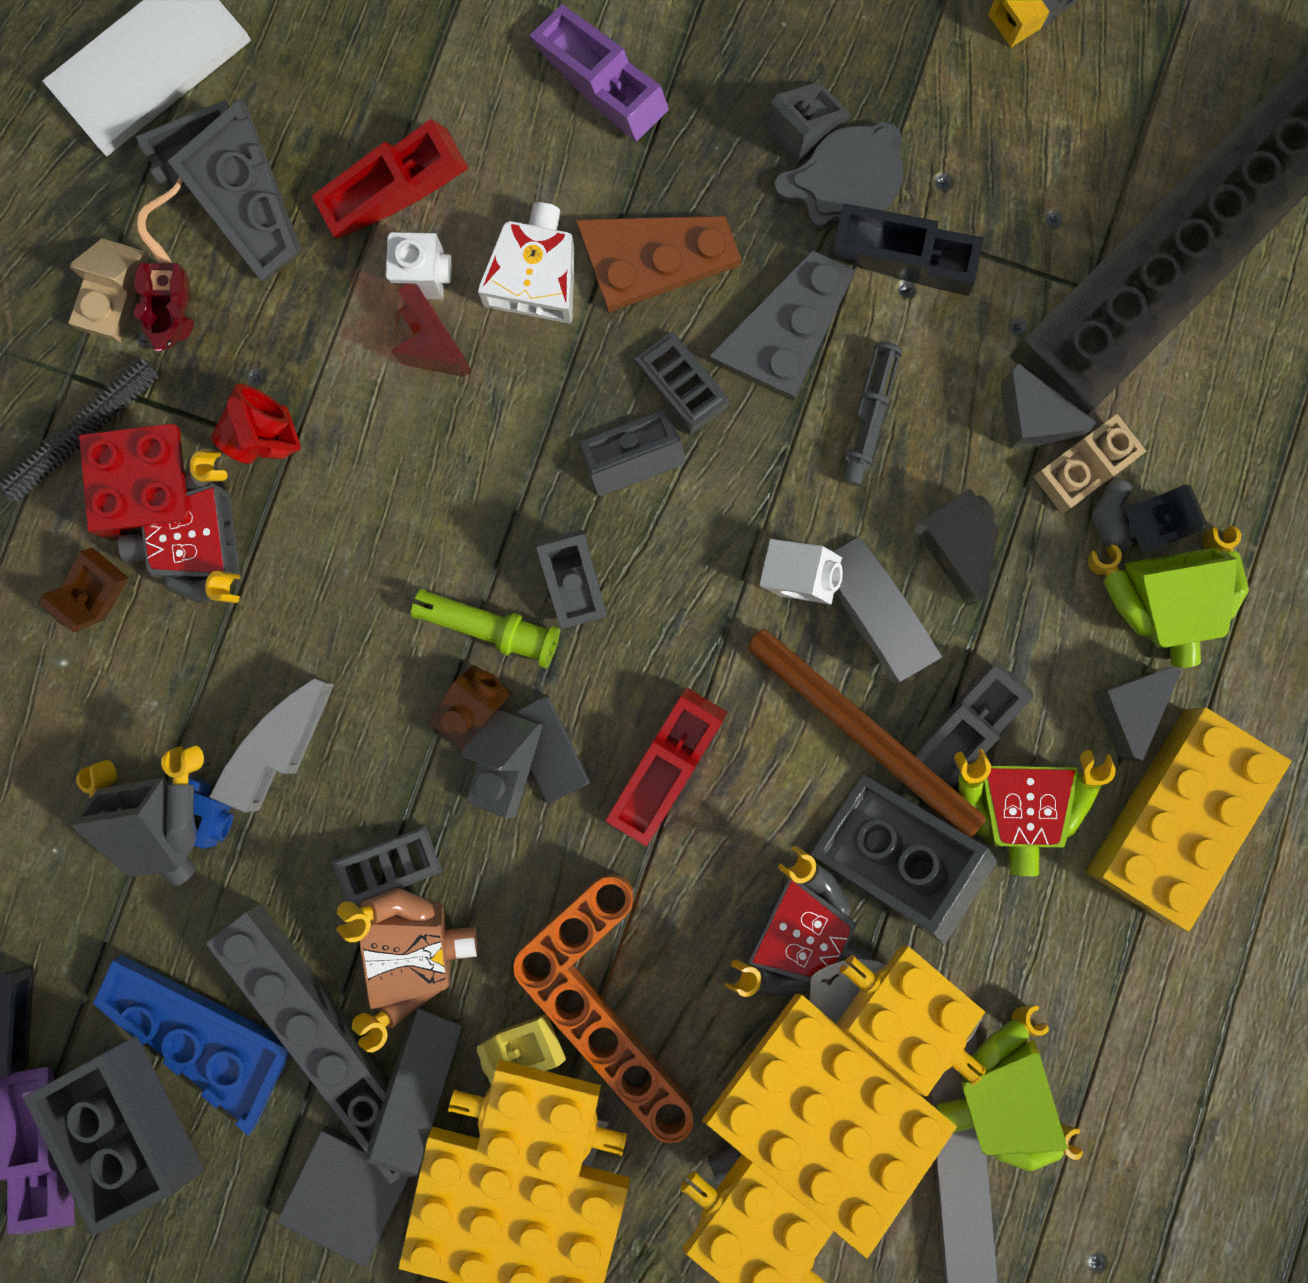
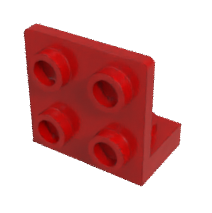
M164 424L79 435L88 532L113 541L118 540L120 535L129 534L130 528L185 522L189 519L181 432L177 425Z

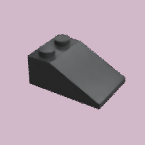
M862 774L810 854L829 869L944 945L997 864L989 848Z

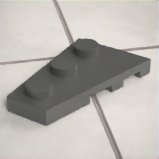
M812 251L709 356L708 362L794 401L856 270Z

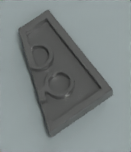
M238 100L171 157L168 163L261 281H267L302 252L246 101Z

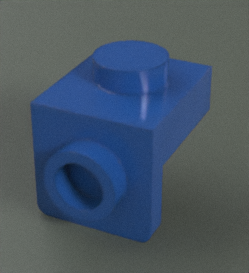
M188 776V785H194V814L202 817L197 830V839L193 846L202 849L214 847L218 841L222 842L230 831L234 817L232 813H229L231 806L210 798L212 793L210 792L211 783Z

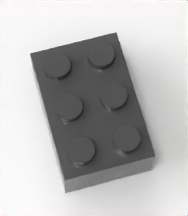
M137 1036L23 1097L91 1236L173 1195L205 1170Z

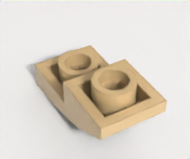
M1116 414L1033 477L1063 514L1147 451L1120 416Z

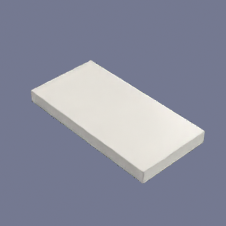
M143 0L42 81L98 148L108 156L247 45L251 39L219 0Z

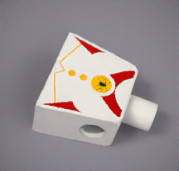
M536 202L532 205L528 225L512 221L504 224L478 290L484 307L568 324L572 323L575 248L572 234L557 230L561 212L558 207L549 203Z

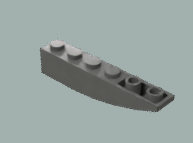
M259 904L218 933L206 945L367 1153L387 1091L389 1079L372 1053L365 1051L358 1045L361 1037L352 1030V1024L266 909L262 904ZM377 1166L390 1185L403 1176L401 1173Z

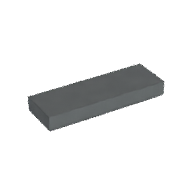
M416 1009L411 1013L364 1161L409 1177L417 1176L462 1025L421 1009Z

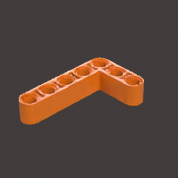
M604 874L597 878L524 945L514 961V976L524 990L651 1134L661 1142L668 1144L678 1143L688 1136L693 1126L692 1104L689 1096L573 965L625 918L631 910L634 894L630 882L620 874ZM608 884L620 887L625 894L624 904L618 909H605L599 903L597 896L601 887ZM570 918H577L583 921L588 928L587 938L578 943L569 942L564 938L561 930L564 921ZM540 952L546 955L551 963L550 972L543 976L531 974L525 965V958L528 954ZM564 990L577 991L584 999V1007L578 1012H566L558 1004L557 997ZM598 1028H608L615 1033L618 1042L610 1049H598L591 1041V1033ZM632 1066H641L649 1071L651 1079L647 1084L635 1087L626 1082L623 1074ZM666 1104H674L683 1110L684 1116L675 1124H666L658 1118L657 1112Z

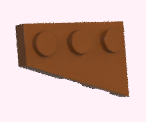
M725 216L576 220L579 234L608 313L741 266L742 259Z

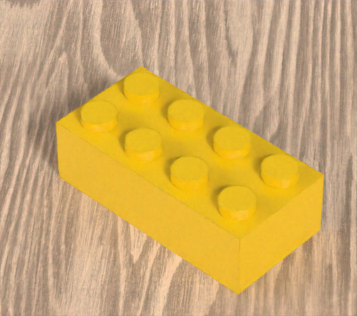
M1206 707L1184 709L1085 873L1165 924L1190 932L1292 761Z

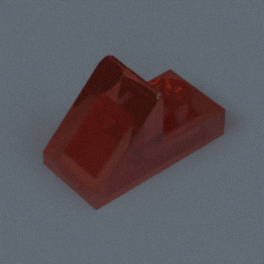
M408 283L398 289L406 304L399 309V312L414 333V336L392 349L391 352L398 363L460 377L470 374L472 371L466 359L418 285Z

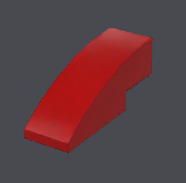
M429 119L394 146L384 141L311 197L333 237L340 238L408 207L444 186L469 168L447 128Z
M686 687L605 822L647 847L722 725L728 712Z

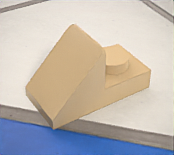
M102 238L71 263L70 269L78 274L83 281L68 324L77 330L121 342L137 294L134 288L135 273L140 263L147 264L150 254L147 251Z

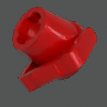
M236 384L227 398V405L211 435V440L216 447L232 459L245 464H252L258 456L281 460L299 451L301 447L288 408L285 405L278 404L274 399L252 386Z

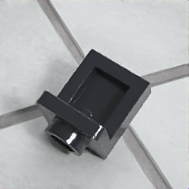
M1189 484L1124 508L1128 517L1129 536L1135 544H1139L1142 554L1202 531L1207 527L1197 498Z

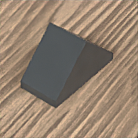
M816 82L777 94L770 105L766 133L798 165L829 134L835 132L843 125L851 114L820 82Z
M1019 363L1001 383L1010 449L1077 441L1096 424V421Z
M1173 666L1155 669L1093 693L1119 758L1126 761L1144 760L1182 670Z

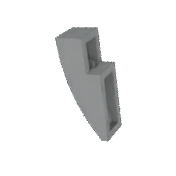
M860 537L833 551L842 557L841 566L843 570L840 587L835 593L865 644L869 642L893 684L903 681L942 658L937 647L902 593Z
M314 678L290 694L270 711L242 741L223 769L210 798L245 813L259 811L276 771L283 774L297 773L334 684Z

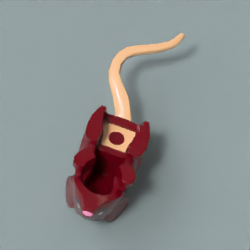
M180 177L173 188L147 203L139 212L137 219L138 233L157 258L158 263H140L137 268L134 288L136 293L140 295V303L135 306L133 315L141 321L140 327L143 333L149 339L152 348L158 352L171 348L179 341L186 340L194 327V321L185 316L191 292L188 274L178 263H172L163 247L146 230V219L149 213L170 200L180 190L183 184Z

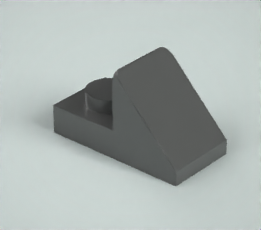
M579 530L535 542L560 629L607 617L584 531Z
M504 710L496 711L461 753L462 757L477 762L466 803L504 818H516L543 724Z

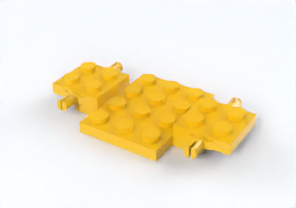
M901 945L888 964L875 973L869 970L854 955L849 956L844 961L848 965L842 964L839 972L844 974L861 990L837 1023L833 1022L803 995L795 994L703 1118V1123L741 1155L717 1189H714L702 1179L696 1171H692L687 1178L702 1190L701 1193L696 1191L686 1181H683L680 1191L700 1205L703 1211L698 1227L682 1247V1250L720 1283H827L811 1269L813 1268L816 1256L833 1232L868 1259L956 1130L957 1126L921 1095L927 1097L942 1074L951 1067L958 1071L972 1085L982 1079L977 1074L984 1076L986 1067L964 1051L969 1035L981 1020L985 1011L909 946Z
M499 1059L492 1085L486 1092L485 1097L454 1089L448 1112L478 1118L480 1138L432 1126L427 1139L399 1269L446 1281L447 1283H604L629 1189L630 1177L582 1165L591 1148L622 1156L627 1133L597 1126L596 1106L601 1085Z

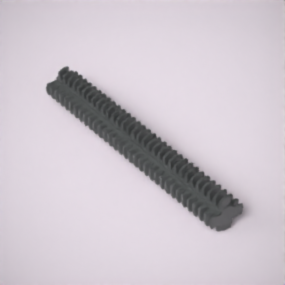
M137 357L140 364L133 361L132 363L135 368L128 365L131 372L124 369L123 371L126 373V376L119 373L122 380L115 377L114 379L117 381V384L110 381L113 388L105 385L109 391L101 389L104 394L103 396L96 393L100 399L92 397L95 402L94 404L87 401L91 407L83 405L86 410L85 412L79 408L78 410L82 415L74 413L77 418L76 420L70 416L69 418L73 423L65 421L68 425L67 428L61 424L63 432L55 429L59 433L58 436L53 432L51 433L55 439L47 436L46 438L50 443L42 441L46 447L38 444L37 446L41 449L40 452L34 448L33 450L36 455L28 453L32 457L31 460L25 456L24 459L27 463L19 461L23 465L22 468L15 465L18 471L10 469L14 474L13 476L5 473L9 479L1 477L5 482H0V488L4 491V494L10 500L17 502L21 500L20 497H25V493L29 494V489L33 490L34 485L38 486V481L42 482L43 477L47 478V473L51 474L52 469L56 470V465L60 466L61 461L65 462V457H70L69 453L73 455L74 449H79V435L97 433L96 429L100 431L101 426L105 427V421L109 423L110 418L114 419V413L118 415L119 410L123 411V406H128L127 401L132 403V398H137L136 393L141 395V390H146L145 386L149 388L150 382H155L154 378L159 379V375L146 359L142 360Z

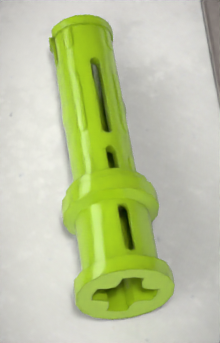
M423 588L416 594V600L433 606V609L413 604L411 609L412 618L421 619L496 644V650H499L500 654L508 656L511 652L538 661L539 667L545 669L550 665L558 644L560 627L553 625L549 629L523 621L522 616L517 613H509L506 617H502L428 592Z

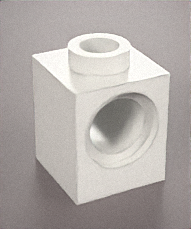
M770 539L759 586L781 597L832 604L834 592L838 590L842 581V557L824 546Z

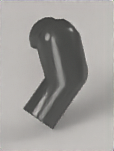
M1112 477L1096 503L1091 519L1101 541L1108 547L1110 545H1117L1123 551L1133 544L1129 536L1127 518L1122 510L1133 487L1123 479Z

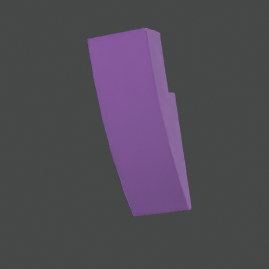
M561 4L529 35L531 42L566 80L597 110L635 142L669 110L661 85L632 65L621 46L565 5Z
M51 1067L21 1071L7 1077H0V1180L7 1181V1234L26 1235L75 1226L74 1199L23 1097L55 1080Z

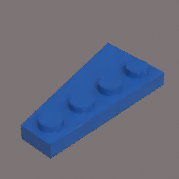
M123 955L114 959L93 1004L131 1037L137 1036L141 1045L148 1043L165 1058L163 1062L165 1066L177 1076L181 1072L203 1090L201 1096L215 1108L221 1105L238 1120L235 1125L249 1136L256 1128L290 1056L288 1050L273 1031Z

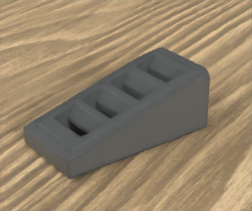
M673 331L634 358L636 364L690 436L729 408L730 400ZM672 349L677 356L656 370L651 363ZM683 363L687 370L670 383H667L663 377ZM694 378L698 384L684 395L679 397L674 392ZM705 392L709 399L690 411L686 405Z
M426 826L332 861V866L345 902L350 901L357 906L361 904L362 900H368L395 888H404L443 872ZM415 842L424 869L415 871L406 847L407 844ZM395 849L406 875L398 879L387 853ZM378 857L387 882L380 886L377 885L369 863V859ZM359 864L368 888L367 891L362 893L358 892L350 867Z

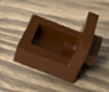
M92 547L79 552L61 587L44 593L39 600V604L53 615L58 623L73 632H77L106 619L129 578Z
M473 665L452 683L428 724L461 749H464L495 714L496 710L507 701L511 692L492 673L481 670Z

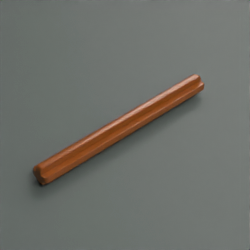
M761 629L750 640L748 648L752 654L952 826L969 837L973 836L982 827L986 818L979 810L768 630Z

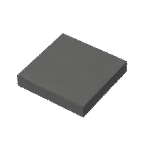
M325 1126L276 1223L366 1267L410 1177L403 1175L390 1185L376 1165L364 1161L366 1152L358 1142Z

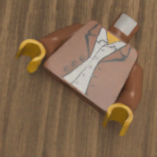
M395 888L368 900H362L360 908L350 901L341 903L337 908V915L344 922L348 923L339 925L336 931L348 942L360 941L370 1009L377 1008V1015L374 1017L368 1013L357 1015L353 1019L352 1030L358 1035H363L369 1031L367 1035L359 1039L358 1045L367 1052H375L387 1040L388 1034L385 1026L393 1028L414 1010L433 998L440 991L449 987L450 960L477 957L475 927L446 930L442 904L430 902L428 899L401 888Z

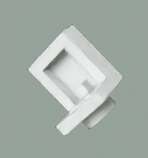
M391 232L388 234L386 277L390 283L417 284L424 299H443L444 283L450 284L452 280L451 255L444 253L436 233Z

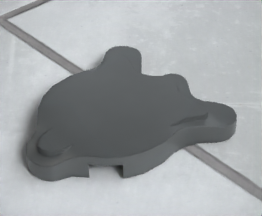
M880 122L874 126H850L838 129L829 134L817 146L806 164L798 169L778 175L774 183V192L783 201L803 204L809 222L815 229H823L832 221L839 222L843 203L887 211L896 199L903 181V163L899 150L902 140L901 133L895 125L888 122Z

